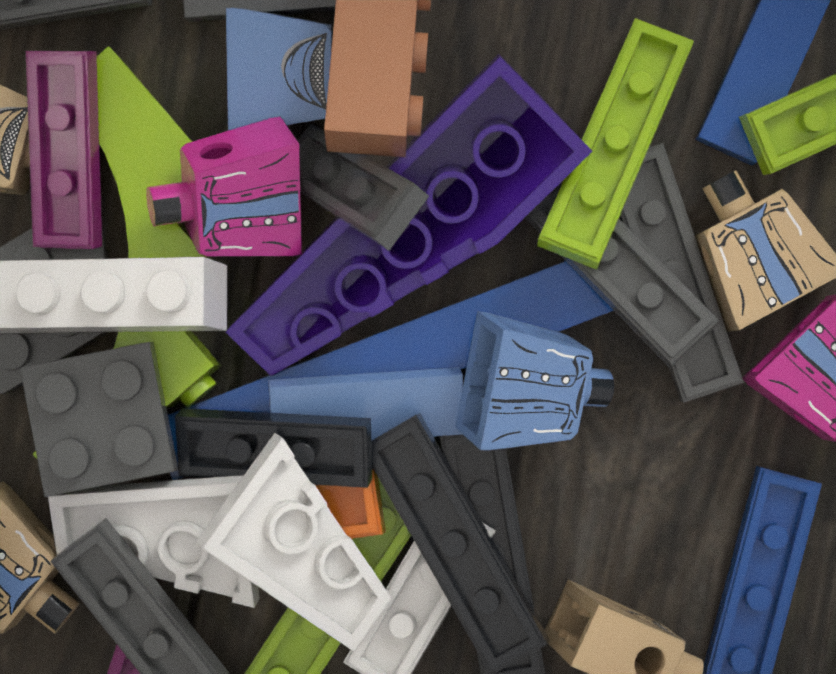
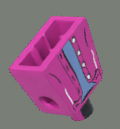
M281 117L269 118L186 143L180 149L182 182L151 186L146 189L147 207L152 225L160 226L185 222L186 230L196 250L201 255H302L299 143Z
M836 294L826 296L742 377L750 387L823 440L836 442Z

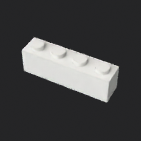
M205 257L0 261V333L227 331V265Z

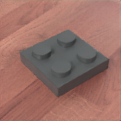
M154 342L140 343L20 367L44 497L178 470Z

